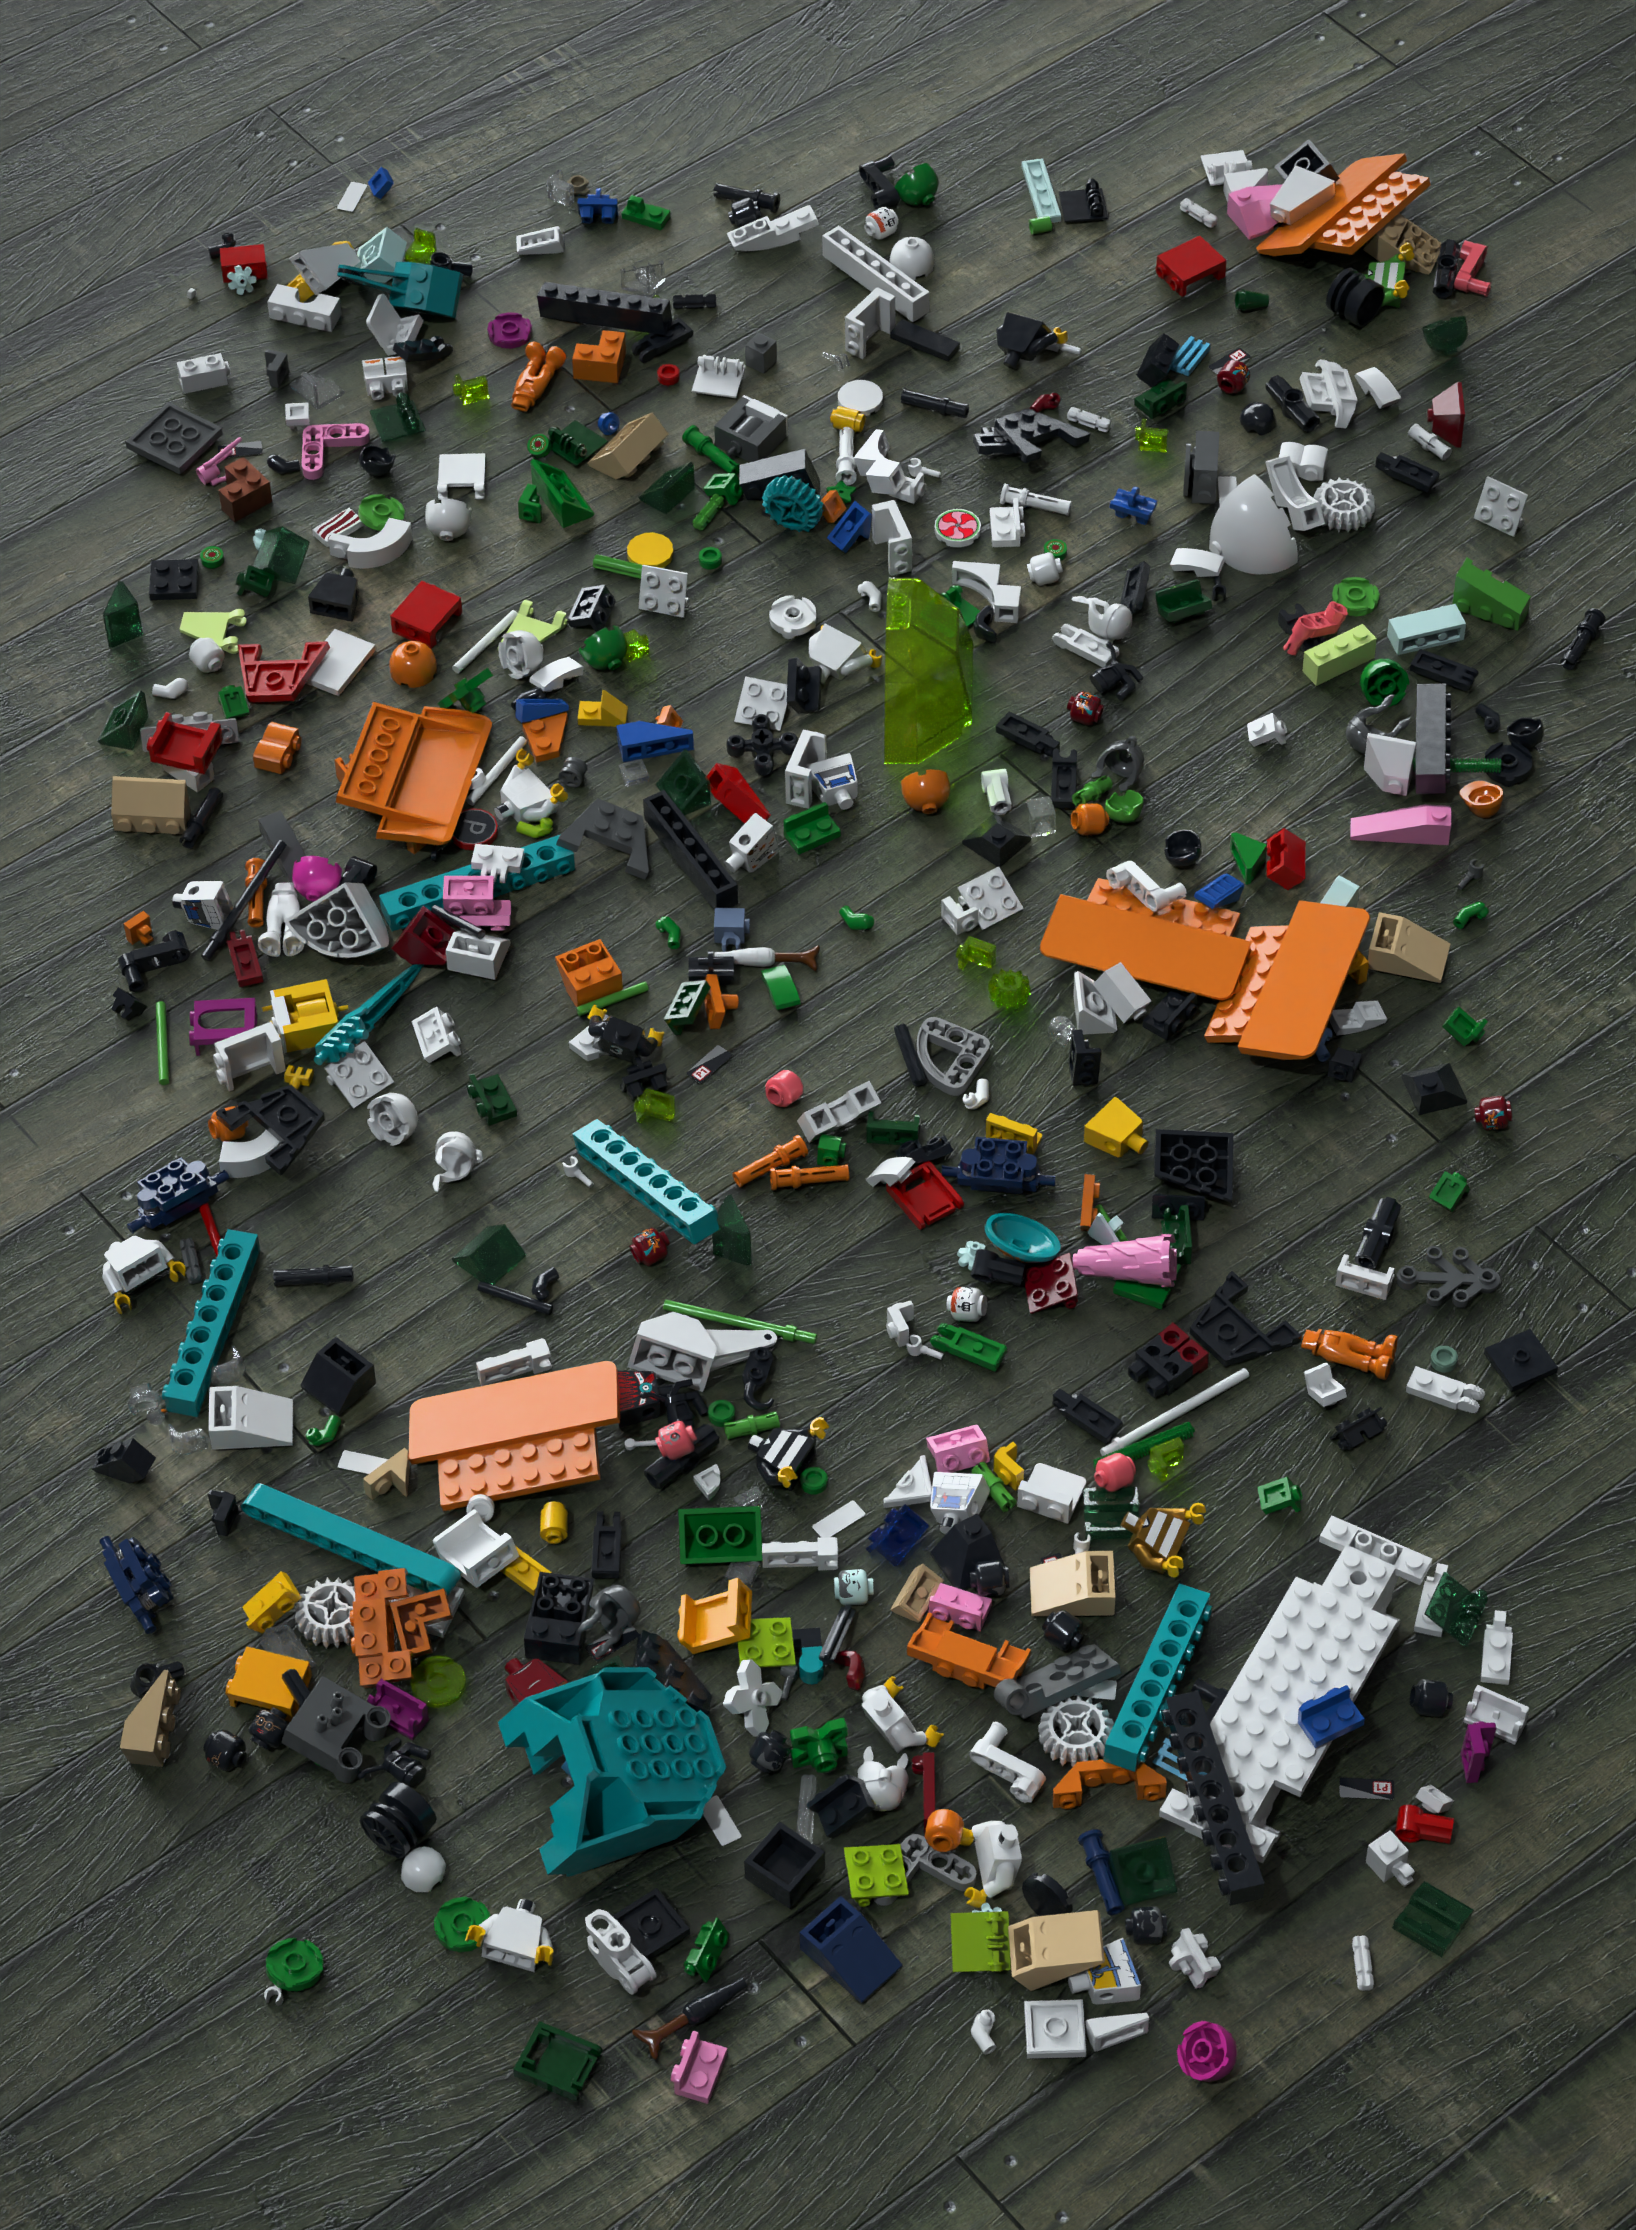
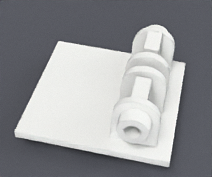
M1243 150L1201 155L1210 186L1224 184V174L1252 169L1251 160L1247 161Z
M699 356V368L692 392L736 398L745 370L744 362H740L739 359H727L726 361V357H723L722 362H720V357L718 356L714 362L713 356Z
M1487 476L1474 519L1514 537L1517 528H1521L1524 524L1522 513L1528 495Z
M642 565L638 609L684 618L685 607H688L689 598L686 597L688 573Z
M745 676L734 722L752 725V720L756 715L764 714L771 721V729L781 731L786 707L789 705L786 702L787 684Z
M999 866L958 887L961 896L958 897L959 903L962 906H968L969 909L977 908L978 924L982 930L1024 909Z
M365 1041L356 1046L353 1053H346V1056L340 1058L338 1062H331L324 1067L329 1074L326 1077L330 1085H337L353 1109L394 1083L391 1076Z

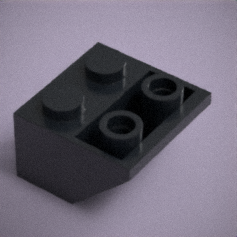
M334 1337L315 1355L301 1383V1388L336 1415L340 1416L376 1384L374 1365L340 1339Z

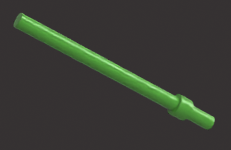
M667 1299L663 1306V1309L741 1328L771 1330L776 1336L783 1337V1340L790 1342L798 1340L815 1344L817 1341V1334L798 1330V1327L792 1325L784 1327Z

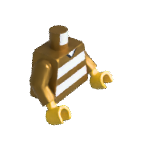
M1195 1503L1190 1507V1511L1187 1508H1149L1141 1518L1128 1512L1121 1522V1527L1133 1533L1128 1544L1129 1550L1134 1553L1143 1568L1155 1570L1160 1574L1168 1570L1169 1576L1177 1577L1179 1575L1178 1568H1184L1183 1559L1176 1555L1191 1524L1188 1520L1192 1519V1522L1197 1525L1202 1524L1204 1516L1198 1513H1206L1205 1506L1201 1503Z

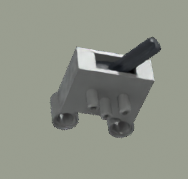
M287 1670L282 1674V1680L300 1709L285 1729L281 1743L331 1771L339 1781L343 1783L353 1782L357 1778L363 1759L357 1749L345 1747L359 1727L362 1728V1733L368 1740H382L386 1735L391 1720L389 1711L382 1706H374L324 1676L320 1678L310 1693L297 1670ZM371 1722H378V1723H380L381 1725H380V1726H377V1725H374V1724L371 1723ZM343 1763H349L353 1767H346Z

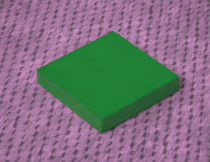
M1177 1264L1176 1279L1181 1271V1265ZM1117 1280L1113 1287V1293L1162 1310L1173 1287Z

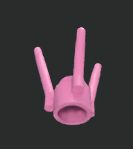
M237 438L211 460L196 469V473L204 485L211 483L212 486L226 481V476L217 477L220 474L217 464L233 453L231 449L240 443L242 438Z

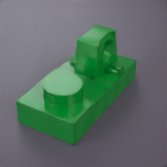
M634 195L630 196L627 206L621 213L622 219L657 230H662L671 217L670 210L645 204L643 198Z

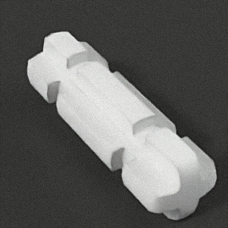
M1188 198L1181 201L1180 209L1188 213L1199 222H1204V225L1209 228H1213L1214 225L1216 226L1217 216L1212 213L1209 214V211Z
M1071 407L1068 411L1067 418L1070 421H1079V424L1093 429L1097 427L1099 431L1104 433L1110 429L1111 421L1103 417L1100 419V416L1084 410L1080 412V409Z
M1364 1935L1353 1937L1352 1946L1355 1954L1354 1962L1358 1978V1989L1360 1991H1370L1373 1989L1374 1980L1370 1950L1368 1949L1369 1941Z

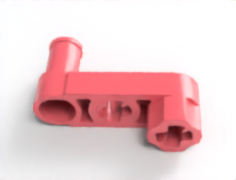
M1464 241L1459 258L1465 260L1456 276L1454 289L1466 293L1471 291L1485 297L1488 296L1491 283L1475 279L1485 260L1487 246Z
M1332 601L1325 611L1299 617L1292 628L1293 633L1283 646V649L1285 651L1288 649L1287 653L1290 655H1297L1304 640L1336 633L1348 615L1346 607Z

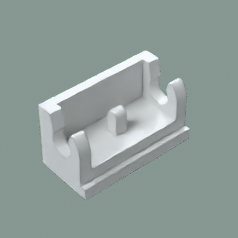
M1344 1254L1337 1269L1335 1286L1386 1300L1395 1274L1393 1273L1395 1268L1389 1267L1387 1274L1351 1264L1348 1261L1349 1255Z
M1477 1685L1472 1702L1469 1701L1463 1722L1467 1724L1480 1721L1486 1723L1494 1722L1496 1724L1495 1736L1515 1745L1526 1725L1529 1707Z

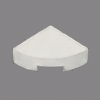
M717 1464L693 1476L694 1483L708 1500L716 1495L721 1484L720 1470Z

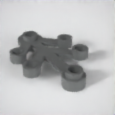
M1430 1246L1426 1251V1260L1431 1264H1435L1444 1273L1416 1271L1412 1266H1404L1397 1273V1285L1404 1290H1411L1416 1287L1418 1282L1445 1283L1439 1289L1432 1288L1427 1292V1303L1431 1306H1439L1446 1296L1462 1284H1469L1471 1286L1466 1290H1456L1453 1295L1454 1305L1465 1307L1468 1305L1469 1300L1478 1293H1492L1500 1284V1276L1493 1269H1482L1468 1258L1469 1253L1467 1249L1457 1247L1453 1250L1452 1260L1455 1264L1462 1265L1471 1273L1464 1274L1442 1257L1441 1248Z

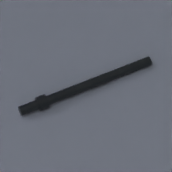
M281 840L277 842L219 930L214 931L209 939L211 942L201 955L204 960L210 961L217 949L224 945L227 940V934L286 848L287 844Z

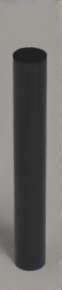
M438 905L432 907L431 912L437 917L479 939L484 938L485 930Z
M480 1281L477 1290L548 1315L552 1313L553 1305L483 1281Z

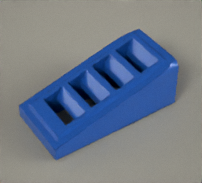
M562 699L516 700L515 716L521 723L568 711L569 705Z
M1226 873L1195 892L1194 897L1211 909H1215L1238 901L1244 884Z

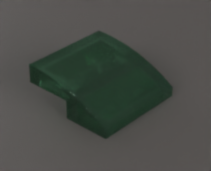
M1104 1487L1083 1488L1085 1538L1087 1539L1088 1534L1090 1539L1131 1538L1133 1533L1121 1527V1522L1128 1512L1139 1518L1137 1487H1125L1116 1492H1109Z
M1424 1881L1412 1894L1405 1909L1394 1920L1392 1929L1436 1955L1443 1957L1468 1922L1474 1909Z

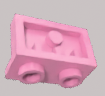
M444 876L443 906L445 910L455 915L494 914V876Z
M978 1425L926 1438L928 1449L936 1461L937 1472L951 1473L979 1465L980 1462L988 1463L990 1461L987 1439Z
M940 1583L935 1596H931L929 1600V1612L935 1618L942 1621L952 1620L965 1629H975L981 1631L992 1606V1599L943 1583Z
M693 2031L690 2040L685 2039L680 2053V2056L683 2058L680 2065L676 2064L674 2066L671 2082H674L676 2095L708 2104L727 2056V2048L699 2040V2032Z

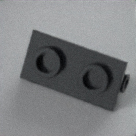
M1153 1194L1152 1218L1164 1219V1211L1168 1207L1171 1210V1215H1177L1181 1205H1188L1189 1220H1204L1205 1196Z
M1370 1407L1356 1415L1358 1420L1350 1423L1349 1419L1335 1427L1337 1432L1330 1439L1338 1437L1339 1441L1337 1443L1342 1451L1345 1449L1349 1451L1365 1441L1360 1433L1361 1431H1363L1367 1439L1383 1432L1387 1422L1383 1417L1379 1418L1377 1414L1382 1410V1407L1374 1411Z

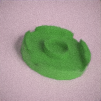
M376 494L365 497L361 501L358 516L360 521L367 527L381 531L389 518L403 521L405 510L402 504L395 498L391 497L390 500L385 498V495Z
M1345 578L1341 580V583L1334 586L1332 601L1345 606L1350 616H1364L1373 612L1378 606L1379 591L1375 585L1370 584L1369 580L1365 578Z

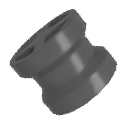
M577 757L566 758L563 768L558 775L559 780L568 787L580 786L583 780L582 776L587 771V765Z

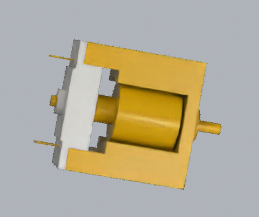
M327 979L271 990L272 1005L262 1007L263 1012L273 1010L274 1017H271L272 1021L270 1022L277 1029L284 1053L315 1047L338 1023V1012L349 1010L348 1005L337 1007L336 1002L333 1003Z

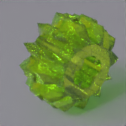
M1012 968L1008 972L1001 969L999 974H993L991 981H989V998L991 1002H996L997 1008L1005 1006L1006 1010L1013 1006L1018 1010L1020 1004H1026L1027 998L1031 993L1028 976H1023L1021 970L1015 973Z

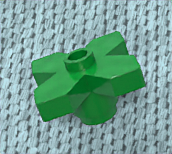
M486 668L469 681L465 677L454 685L456 688L454 692L437 704L440 708H448L459 700L465 710L474 713L487 704L483 699L485 696L478 686L492 677L493 674L489 668Z
M845 1718L830 1720L820 1729L814 1730L804 1726L790 1730V1740L793 1747L790 1752V1758L793 1768L811 1764L818 1773H826L833 1770L837 1766L836 1761L838 1758L848 1755V1747L845 1737L848 1736V1727Z

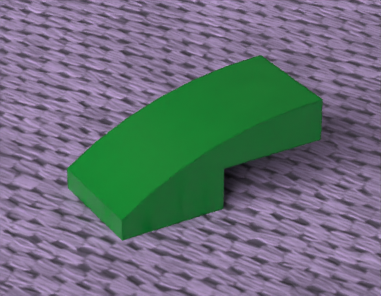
M785 965L761 970L762 980L769 990L770 1000L776 1010L801 1004L794 982Z

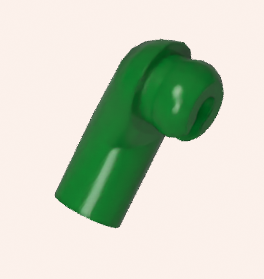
M1482 902L1465 906L1453 920V924L1457 928L1462 929L1472 916L1476 915L1479 919L1486 917L1489 909Z

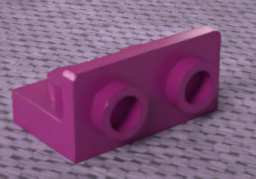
M1480 1721L1468 1724L1460 1753L1466 1783L1478 1782L1480 1772L1484 1771V1757H1488L1496 1732V1724L1494 1722L1486 1723Z

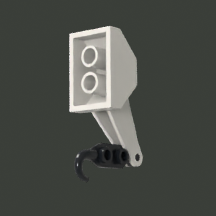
M671 1312L641 1322L627 1367L637 1371H653L656 1373V1377L674 1383L692 1379L693 1385L689 1386V1388L703 1392L711 1371L748 1359L742 1375L745 1389L744 1400L747 1405L755 1410H766L772 1407L774 1399L771 1398L766 1403H760L754 1399V1394L766 1382L773 1361L771 1351L775 1347L777 1336L771 1330H706L699 1320L687 1315Z

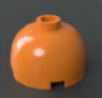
M420 641L404 642L398 645L391 654L389 662L390 674L392 679L399 685L403 683L408 684L409 688L422 687L430 683L435 672L437 673V662L434 652Z
M930 769L926 770V775L918 776V772L906 776L901 781L904 800L914 810L922 811L924 814H932L948 800L950 781L947 773L944 771Z

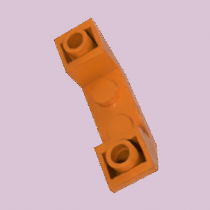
M1103 1759L1077 1762L1055 1786L1052 1804L1053 1808L1063 1809L1081 1806V1786L1095 1787L1106 1783L1124 1784L1128 1781L1135 1782L1137 1800L1155 1801L1159 1798H1166L1167 1782L1165 1777L1143 1762H1139L1134 1772L1104 1762Z

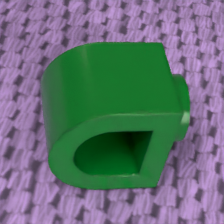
M821 1134L818 1145L817 1165L838 1166L839 1159L845 1157L847 1143L842 1142V1137Z

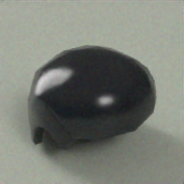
M1249 403L1240 413V424L1248 433L1250 430H1255L1261 436L1271 432L1276 427L1274 411L1265 403Z
M368 445L361 450L359 463L368 474L383 476L389 473L393 467L396 455L393 454L391 456L388 447L381 449L378 446Z
M1522 717L1513 721L1510 726H1507L1509 741L1523 745L1527 749L1537 746L1543 738L1544 729L1540 719L1535 720Z
M1177 831L1169 835L1165 840L1166 848L1164 852L1166 859L1174 866L1187 867L1194 864L1201 856L1200 838L1194 831Z

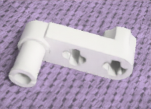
M1133 861L1119 864L1108 869L1106 872L1109 884L1113 889L1125 886L1153 912L1168 907L1169 903L1186 897L1185 894H1187L1182 883H1177L1166 889L1160 888Z
M993 1722L983 1739L977 1741L969 1756L984 1769L1013 1783L1010 1791L1016 1799L1024 1803L1032 1802L1046 1781V1777L1036 1767L997 1748L1004 1736L1007 1735L1008 1730L1001 1723Z

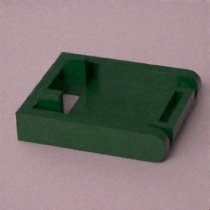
M539 2021L513 2068V2073L517 2078L576 2101L579 2097L578 2091H582L598 2061L597 2057H600L603 2049L597 2044ZM540 2042L547 2045V2048L536 2067L535 2061L530 2059Z

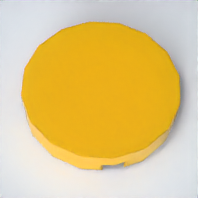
M653 532L637 535L627 546L629 562L665 568L672 561L673 544L669 538L662 534Z

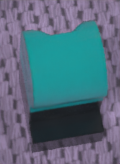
M820 1627L793 1629L794 1652H801L802 1654L799 1659L800 1678L804 1683L816 1684L822 1680L824 1674L823 1662L819 1660L822 1650Z

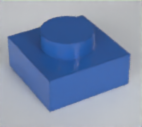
M380 167L368 181V184L374 196L381 199L390 190L394 182L388 170Z

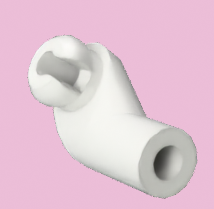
M864 581L863 584L858 586V592L861 593V596H869V609L877 612L881 609L882 594L872 582Z
M177 678L167 686L154 684L152 695L176 699L187 690L188 682L183 678Z
M979 1079L977 1081L975 1094L969 1092L970 1096L964 1095L963 1103L966 1108L975 1110L988 1102L989 1081L987 1079Z
M988 2009L983 2010L976 2016L971 2028L972 2037L985 2055L990 2054L996 2049L995 2043L989 2036L995 2021V2015Z

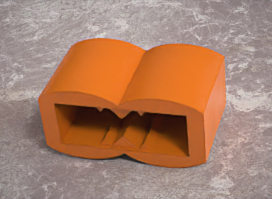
M271 722L254 751L253 760L255 768L283 774L285 769L291 766L292 755L301 747L302 738L299 736L298 728Z

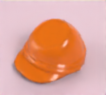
M1474 781L1465 785L1459 791L1460 797L1464 800L1470 811L1478 817L1489 818L1496 814L1501 807L1503 790L1498 785L1485 781Z

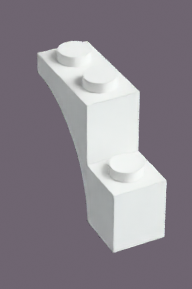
M877 429L856 454L854 460L860 476L867 477L872 493L896 495L906 482L900 462H894L885 458L890 447L884 430Z
M1290 455L1266 461L1276 505L1288 507L1293 530L1305 531L1325 524L1320 502L1314 500L1301 485L1292 465Z
M953 561L952 584L971 588L984 596L993 608L995 622L1018 623L1021 586L999 585L1000 564Z

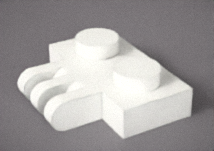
M475 844L471 867L472 869H480L481 876L491 874L490 876H494V882H496L497 875H500V883H506L508 872L521 873L525 856L524 848Z

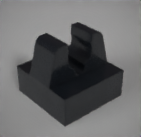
M119 987L113 994L116 999L112 1010L119 1014L125 1008L121 1017L128 1021L137 1013L142 1014L147 1008L144 1003Z

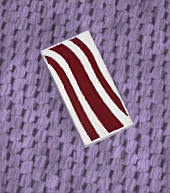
M348 508L312 529L313 536L326 547H329V537L332 533L347 536L363 527L364 523L360 521L359 516L354 511Z

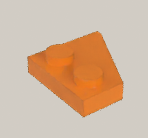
M567 712L522 723L523 732L536 763L560 756L564 729L568 722Z
M1085 1174L1081 1230L1089 1231L1098 1214V1208H1093L1094 1198H1099L1100 1183H1095V1175Z

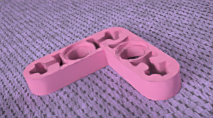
M356 423L311 425L306 427L303 431L302 445L303 476L309 480H315L323 475L324 447L363 446L370 441L368 426ZM336 433L342 434L341 437H331V435ZM312 436H315V441H311ZM311 450L319 451L317 454H308ZM311 463L315 464L314 469H311Z

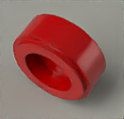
M673 364L662 365L657 370V379L663 385H674L680 380V370Z

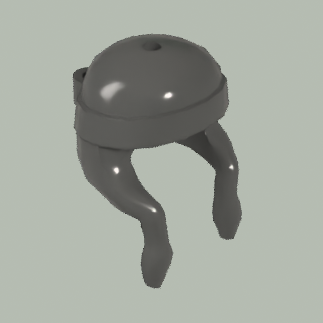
M1394 695L1387 696L1378 707H1367L1360 710L1349 721L1345 731L1346 739L1357 752L1361 754L1366 753L1368 733L1395 738L1410 723V718L1403 719L1390 733H1384L1372 726L1366 725V718L1381 713L1392 703Z
M1129 736L1127 740H1117L1108 745L1097 760V771L1091 774V779L1097 780L1100 778L1106 763L1109 769L1117 775L1129 777L1124 783L1119 785L1120 793L1125 792L1128 787L1134 784L1143 770L1145 760L1143 751L1137 745V738Z
M617 1584L606 1587L593 1597L589 1605L595 1613L590 1619L584 1621L578 1629L579 1633L587 1631L600 1619L602 1626L611 1638L599 1646L595 1653L597 1658L603 1656L612 1645L620 1641L623 1629L631 1627L640 1615L639 1602L633 1593L622 1585Z

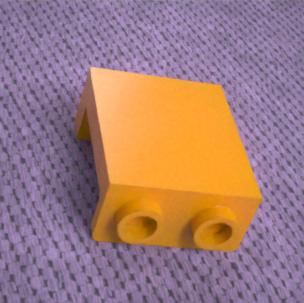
M739 1578L728 1581L727 1592L699 1600H693L688 1594L681 1595V1606L679 1607L680 1626L677 1633L680 1644L692 1654H696L750 1638L752 1590Z
M246 1646L243 1656H239L236 1661L234 1678L229 1679L226 1686L225 1694L228 1696L230 1706L236 1707L240 1701L268 1709L274 1707L287 1715L285 1721L291 1722L298 1712L299 1706L282 1680V1674L289 1669H295L306 1687H308L312 1677L310 1663Z

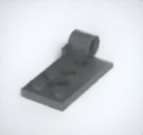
M1095 1644L1081 1647L1079 1651L1068 1656L1059 1657L1053 1663L1016 1681L1014 1679L1002 1680L995 1688L994 1697L1009 1713L1020 1715L1024 1719L1120 1674L1121 1671L1119 1663Z

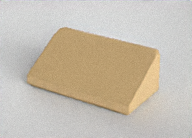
M924 1564L919 1565L911 1572L890 1610L919 1623L929 1607L931 1596H935L940 1583L944 1580Z

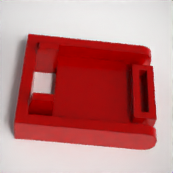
M930 1161L910 1170L912 1173L902 1183L896 1181L891 1186L886 1183V1191L919 1230L925 1228V1222L927 1225H931L955 1212L956 1207L958 1209L964 1207L963 1199ZM921 1177L923 1178L924 1183L906 1192L907 1184Z

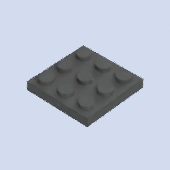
M167 402L126 441V448L181 475L223 435L221 427Z

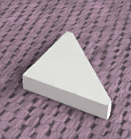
M925 1455L920 1456V1460L901 1478L891 1494L884 1498V1508L931 1502L932 1486Z

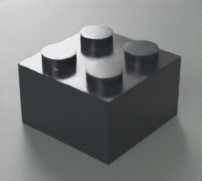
M779 1821L744 1861L745 1879L791 1909L825 1870V1852Z

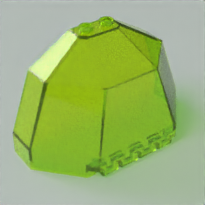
M888 578L884 764H919L961 737L962 729L972 724L973 640L960 609L919 578Z

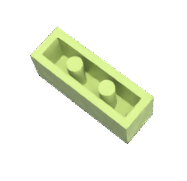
M1363 624L1305 651L1303 673L1318 686L1374 659L1377 638Z

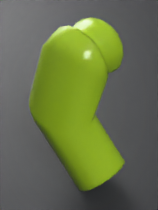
M544 817L540 820V824L535 826L520 821L516 832L531 838L542 837L552 832L553 821L550 818Z

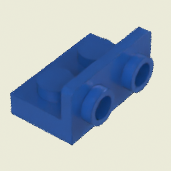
M1345 1685L1341 1688L1329 1690L1324 1696L1316 1700L1310 1699L1304 1702L1299 1708L1297 1723L1313 1746L1317 1748L1363 1726L1365 1719L1350 1699V1688L1348 1685Z

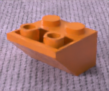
M601 939L555 956L566 991L576 1007L623 990L622 972Z

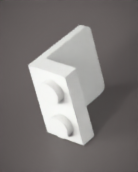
M380 294L371 309L366 323L379 342V345L389 356L397 354L393 351L395 343L407 340L415 341L423 320L420 315L400 318L385 294Z
M1038 1463L1035 1465L1028 1482L1022 1480L1018 1487L1017 1507L1068 1524L1086 1486V1479Z

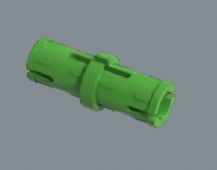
M1104 775L1094 782H1088L1082 790L1073 794L1072 801L1074 805L1087 804L1090 801L1098 800L1101 794L1112 788V780Z
M776 1411L754 1417L753 1415H748L745 1419L724 1423L727 1440L750 1434L752 1437L759 1432L780 1428Z
M985 1462L979 1463L982 1469L975 1465L971 1473L984 1476L990 1488L988 1496L995 1500L1003 1512L1008 1511L1006 1505L1012 1509L1016 1504V1500L1004 1487L1003 1480L1000 1477H996Z

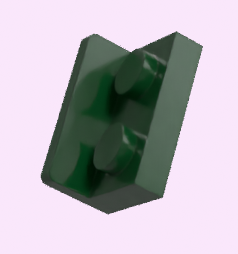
M1168 378L1134 398V405L1148 417L1154 419L1186 400L1187 383L1182 381L1179 384H1175Z
M706 980L681 983L664 1018V1021L674 1035H681L685 1025L693 1024L711 988Z
M474 1073L469 1075V1085L466 1086L468 1095L471 1100H476L478 1115L480 1118H485L488 1126L517 1117V1110L498 1074L478 1081Z

